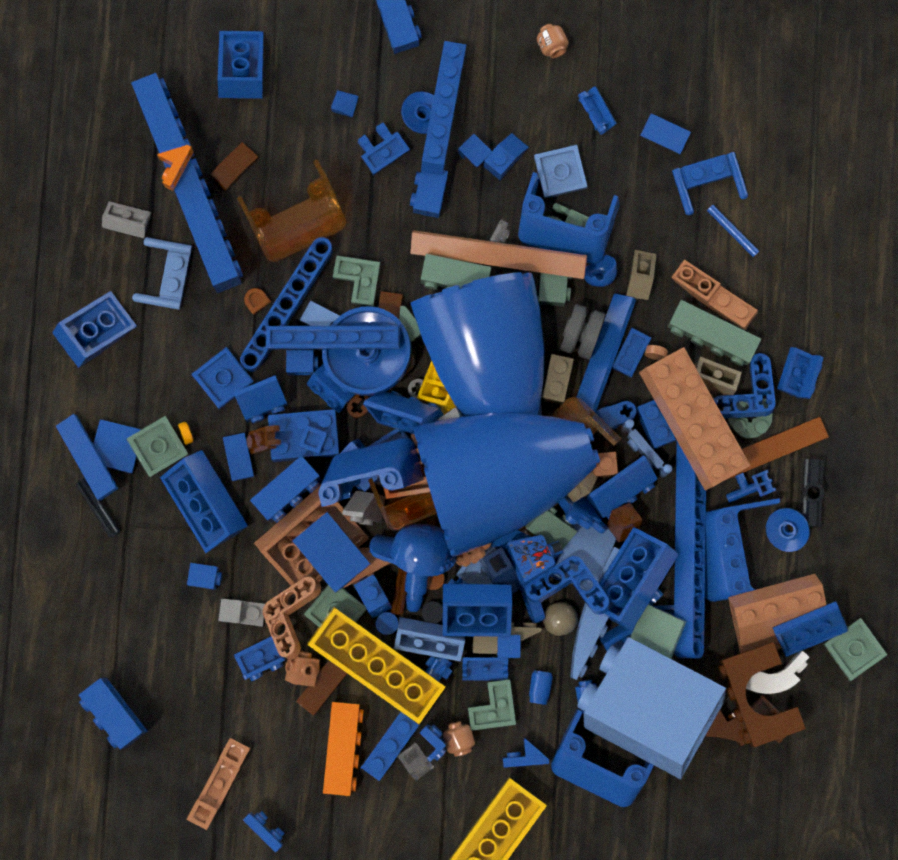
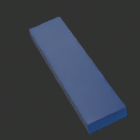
M73 414L56 425L97 500L101 501L119 489L78 416Z

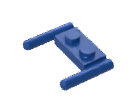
M735 152L672 170L686 215L694 213L687 189L731 176L734 178L740 198L746 199L748 197Z

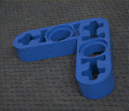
M762 353L755 354L750 361L749 368L753 394L717 396L713 399L716 405L721 404L724 407L723 411H720L724 419L761 417L773 413L775 394L771 362L767 355ZM757 361H761V364L763 365L761 374H759V366L757 365ZM759 380H764L769 386L766 389H760L756 383ZM766 395L765 399L768 408H764V406L761 405L763 399L762 396ZM741 401L746 402L749 408L741 411L737 408L736 404ZM730 403H733V405H732V410H733V411H730V407H729Z
M577 556L565 559L532 580L526 586V595L533 603L544 601L572 583L593 613L602 615L610 607L608 596L583 560ZM570 564L578 565L579 570L576 572L573 569L570 570ZM562 569L565 570V573L567 572L568 578H565L563 571H561ZM554 574H558L562 578L561 582L557 585L549 582V578ZM584 580H590L593 583V587L588 591L582 590L580 587ZM543 581L546 582V585L549 588L548 591H546V587L543 586ZM533 588L541 589L539 596L536 594L531 595ZM594 593L599 601L604 600L603 607L595 606V600L592 597Z

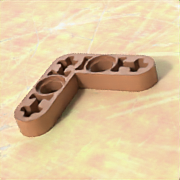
M304 577L269 600L263 607V616L280 656L289 660L295 659L301 650L289 615L316 598L321 592L320 582L312 577ZM292 594H295V602L292 605H289V597ZM285 624V632L282 635H278V628Z

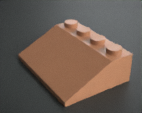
M320 486L254 543L291 586L304 577H312L319 582L323 579L292 540L326 512H328L357 548L369 539L355 522L350 521L349 516L342 515L344 509L338 502L324 507L321 506L319 498Z
M815 574L728 597L740 653L770 642H774L776 649H780L781 645L774 633L773 627L826 606L823 585Z

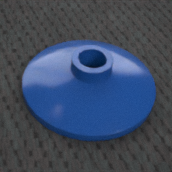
M415 92L409 95L403 102L401 108L403 121L414 132L427 134L434 99L433 94ZM418 113L424 114L425 118H420Z
M782 508L776 510L770 515L766 523L767 537L779 550L785 552L797 551L809 539V524L806 518L794 509ZM788 524L793 527V531L788 530Z

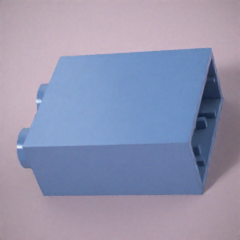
M628 637L621 650L611 646L605 654L600 670L607 674L600 686L597 687L590 683L581 695L577 707L585 711L584 728L671 775L682 779L724 704L726 688Z

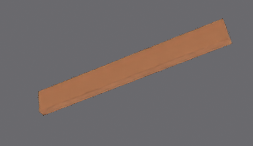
M415 230L412 232L411 254L424 256L430 254L465 262L581 279L585 278L587 255Z

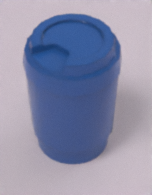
M534 670L531 675L529 702L547 705L553 680L552 673Z

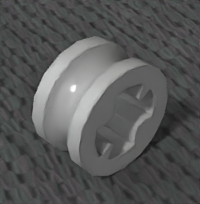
M415 379L410 382L408 392L411 397L417 399L416 392L413 393L412 389L415 388V384L422 385L423 380Z

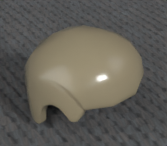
M567 602L553 603L544 612L545 620H543V624L547 631L555 636L567 635L573 632L579 622L578 612L574 606Z

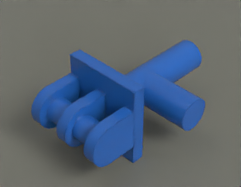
M768 470L753 475L754 483L748 485L744 473L736 475L735 477L740 489L726 494L729 503L756 491L759 492L760 497L776 491V488L772 487V479H769L767 475L769 473ZM760 476H761V478H762V480H763L762 483H759V481H758V479H757V478L760 477ZM765 485L767 490L765 492H763L761 486Z

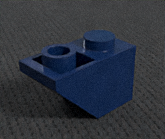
M502 547L479 560L492 584L512 585V594L521 589L514 567Z

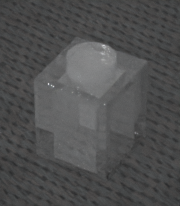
M414 743L398 755L402 764L415 780H418L434 768L417 743Z

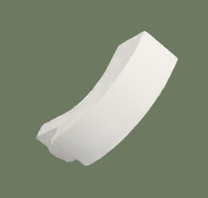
M800 651L780 671L773 674H766L761 671L756 673L748 681L746 690L755 693L772 694L793 687L800 681L794 673H800L808 665L805 661L809 656Z

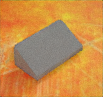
M109 201L102 216V227L144 238L151 212Z

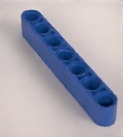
M324 237L315 239L243 351L240 361L247 371L255 372L259 370L272 350L266 349V346L259 347L257 345L259 338L266 337V326H269L270 321L274 318L281 320L280 326L288 325L329 261L333 252L332 245L328 239ZM321 244L328 247V251L324 254H319L316 251L317 247ZM308 263H314L317 267L314 272L309 273L304 270L305 266ZM295 282H303L305 284L304 288L301 291H295L293 289ZM284 300H291L293 302L290 309L284 310L281 308ZM248 356H256L257 362L255 365H246L245 361Z

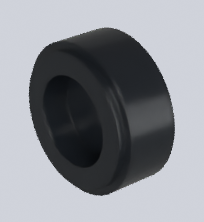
M435 601L426 603L422 608L423 619L428 623H439L443 619L442 605Z

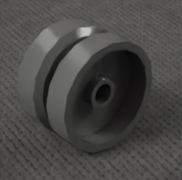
M575 304L562 335L564 339L560 350L571 354L578 341L581 342L578 350L579 357L590 360L605 313L594 310L591 312L589 321L585 322L587 308Z

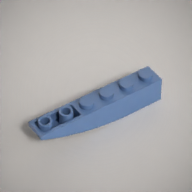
M612 548L597 580L598 583L617 555L618 548ZM586 603L578 624L572 653L570 677L577 680L578 676L583 677L588 667L585 665L588 657L592 658L598 648V645L595 644L598 637H603L608 628V625H606L608 617L603 614L597 615L593 613Z

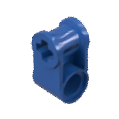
M623 401L613 406L596 410L594 420L599 433L602 434L616 429L628 419L633 420L636 415V407L629 401ZM623 407H626L627 410L631 409L629 417L627 418L626 415L620 414L623 410Z

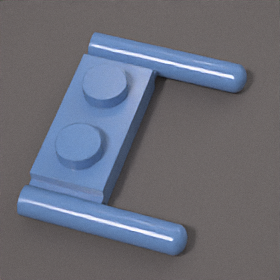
M146 237L144 239L145 246L169 250L160 296L135 293L132 299L134 302L180 310L192 245Z
M628 419L621 427L623 433H628V445L633 451H639L642 456L644 455L651 468L653 467L655 471L659 469L660 477H666L672 471V466L666 464L664 467L662 466L664 462L636 429L632 431L634 422Z

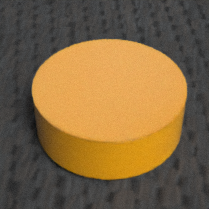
M187 422L178 424L185 445L192 443L194 440Z

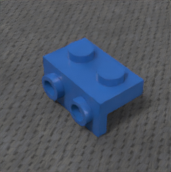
M790 347L777 389L797 398L810 399L815 391L818 374L822 369L823 357L811 355L798 348Z
M324 364L312 374L307 382L310 389L338 413L356 395L339 387L327 373Z
M272 636L234 654L243 673L244 680L250 678L251 681L262 677V671L268 668L274 671L284 666L282 662L286 660V658L279 655Z
M427 724L420 734L435 747L427 760L430 762L433 759L438 761L447 750L445 748L446 742L441 737L443 732L434 724L429 726Z

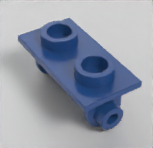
M596 86L588 92L584 91L578 95L580 98L578 101L582 103L586 112L589 113V117L595 126L594 129L595 131L598 130L600 135L617 124Z

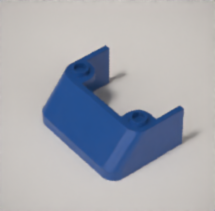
M533 172L522 206L518 231L521 243L533 248L587 255L588 264L599 263L603 259L620 206L618 196H613L607 216L593 214L588 218L585 228L543 216L545 211L544 201L539 196H536L540 180L538 174Z
M576 709L551 761L553 773L620 807L630 806L646 783L654 765L647 761L644 767L631 765L626 769L623 777L582 758L585 751V742L582 737L573 733L582 714V711Z

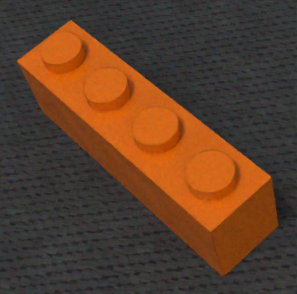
M332 702L323 794L351 796V791H356L357 778L353 777V769H358L359 755H355L356 745L360 746L361 732H357L358 723L363 722L364 709H360V704Z

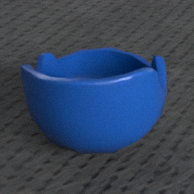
M605 255L599 263L587 265L584 278L586 282L594 287H604L612 284L617 275L615 259Z

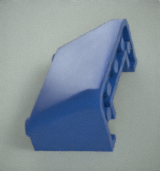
M402 438L336 455L332 459L319 489L321 506L332 505L343 499L351 498L354 486L360 484V479L379 475L382 486L388 490L404 488L423 481L424 478L414 443L410 439Z

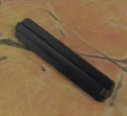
M86 479L78 481L76 487L110 538L117 536L120 530L102 502L97 500Z

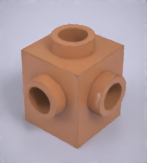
M300 651L295 659L287 660L285 680L296 685L315 687L316 677L320 671L319 659L313 658L310 652Z

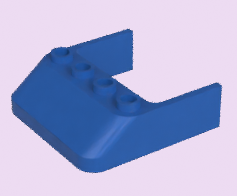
M780 498L706 512L705 598L708 601L728 600V597L757 590L750 585L737 514L743 510L777 505L780 503Z

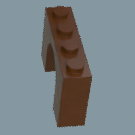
M774 642L720 660L721 666H718L722 679L726 678L729 687L726 688L730 701L734 700L737 709H734L737 721L742 722L745 730L742 731V735L746 744L750 743L751 747H757L806 729L798 707H792L773 715L763 716L756 713L747 702L746 686L750 678L760 671L782 664Z

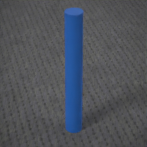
M714 205L709 207L707 211L754 257L759 250Z

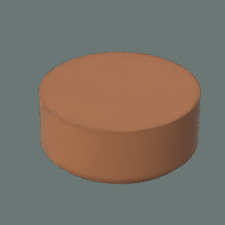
M648 345L644 355L650 359L661 360L667 356L668 351L661 346Z

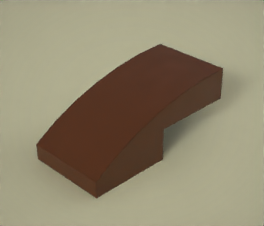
M242 142L215 168L210 177L226 191L241 178L242 173L257 161L258 156Z

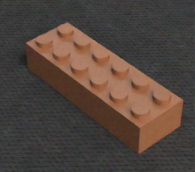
M684 347L639 372L704 490L714 487L750 466Z

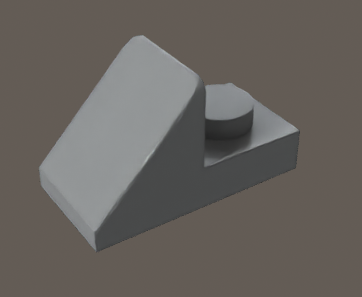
M221 599L218 621L263 626V607L265 604Z

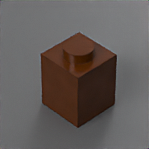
M628 503L611 511L607 527L616 540L622 542L626 540L633 527L640 528L642 518L632 504Z

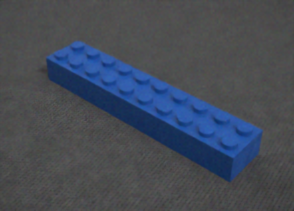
M154 73L131 82L159 153L185 145L191 146L188 138L183 139L187 135L180 119H175L179 115L172 99H167L170 93L164 79H159L157 74ZM190 158L174 190L216 292L220 293L242 284L240 277H243L237 260H232L235 254L229 240L224 241L223 237L227 236L221 220H216L215 218L219 214L213 200L207 199L211 194L205 180L199 179L203 175L196 158ZM163 162L164 165H165V168H167V167L170 168V167H171V165H169V164Z

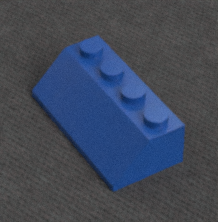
M202 450L183 458L160 477L205 553L228 541L248 527Z
M633 527L599 582L610 603L608 611L603 615L632 631L679 554L668 544ZM594 593L592 597L595 600V606L603 607L604 600L599 601Z

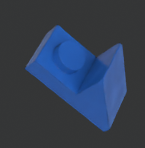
M523 738L525 756H521L520 752L507 753V757H503L504 768L549 764V759L525 738Z

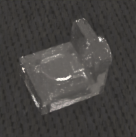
M500 220L489 241L504 243L510 233L507 230L509 223Z

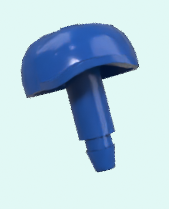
M407 524L397 532L395 537L377 534L372 538L369 546L370 553L374 557L395 564L407 572L404 590L407 592L406 604L407 610L410 612L419 611L424 599L423 594L427 592L429 576L443 574L449 571L456 563V556L452 557L448 549L444 529L432 524Z

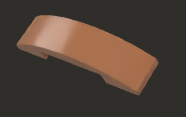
M231 738L228 740L219 757V761L186 820L205 830L208 829L250 748Z

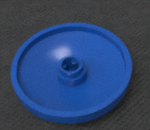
M359 307L345 312L331 324V326H400V349H322L325 369L339 387L352 394L370 396L389 390L405 375L411 360V340L403 324L393 314L377 307Z

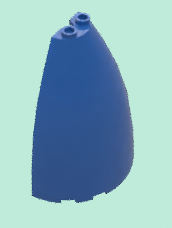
M518 272L482 278L461 286L462 289H460L459 285L443 289L442 292L433 295L429 294L411 302L422 339L436 372L452 401L464 417L488 413L538 415L544 381V342L540 307L532 273L522 274Z
M488 413L450 418L413 427L414 435L418 442L417 447L420 458L425 465L424 471L452 557L485 546L526 526L550 510L574 490L597 467L596 463H600L597 449L592 450L590 444L591 441H594L591 429H586L584 423L556 417L525 413Z

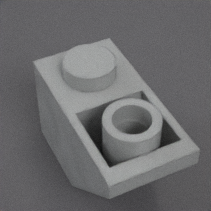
M356 491L344 508L342 515L349 516L350 521L363 525L373 526V522L381 523L385 496L377 493Z

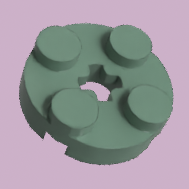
M763 398L761 405L764 408H768V405L766 404V399ZM741 401L736 404L737 408L741 411L749 408L746 402ZM772 414L752 419V422H748V419L744 417L727 418V422L739 437L753 439L768 430L772 422Z

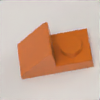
M185 145L157 155L161 161L171 165L170 168L167 167L162 175L163 184L166 188L172 191L175 189L194 153L191 146Z

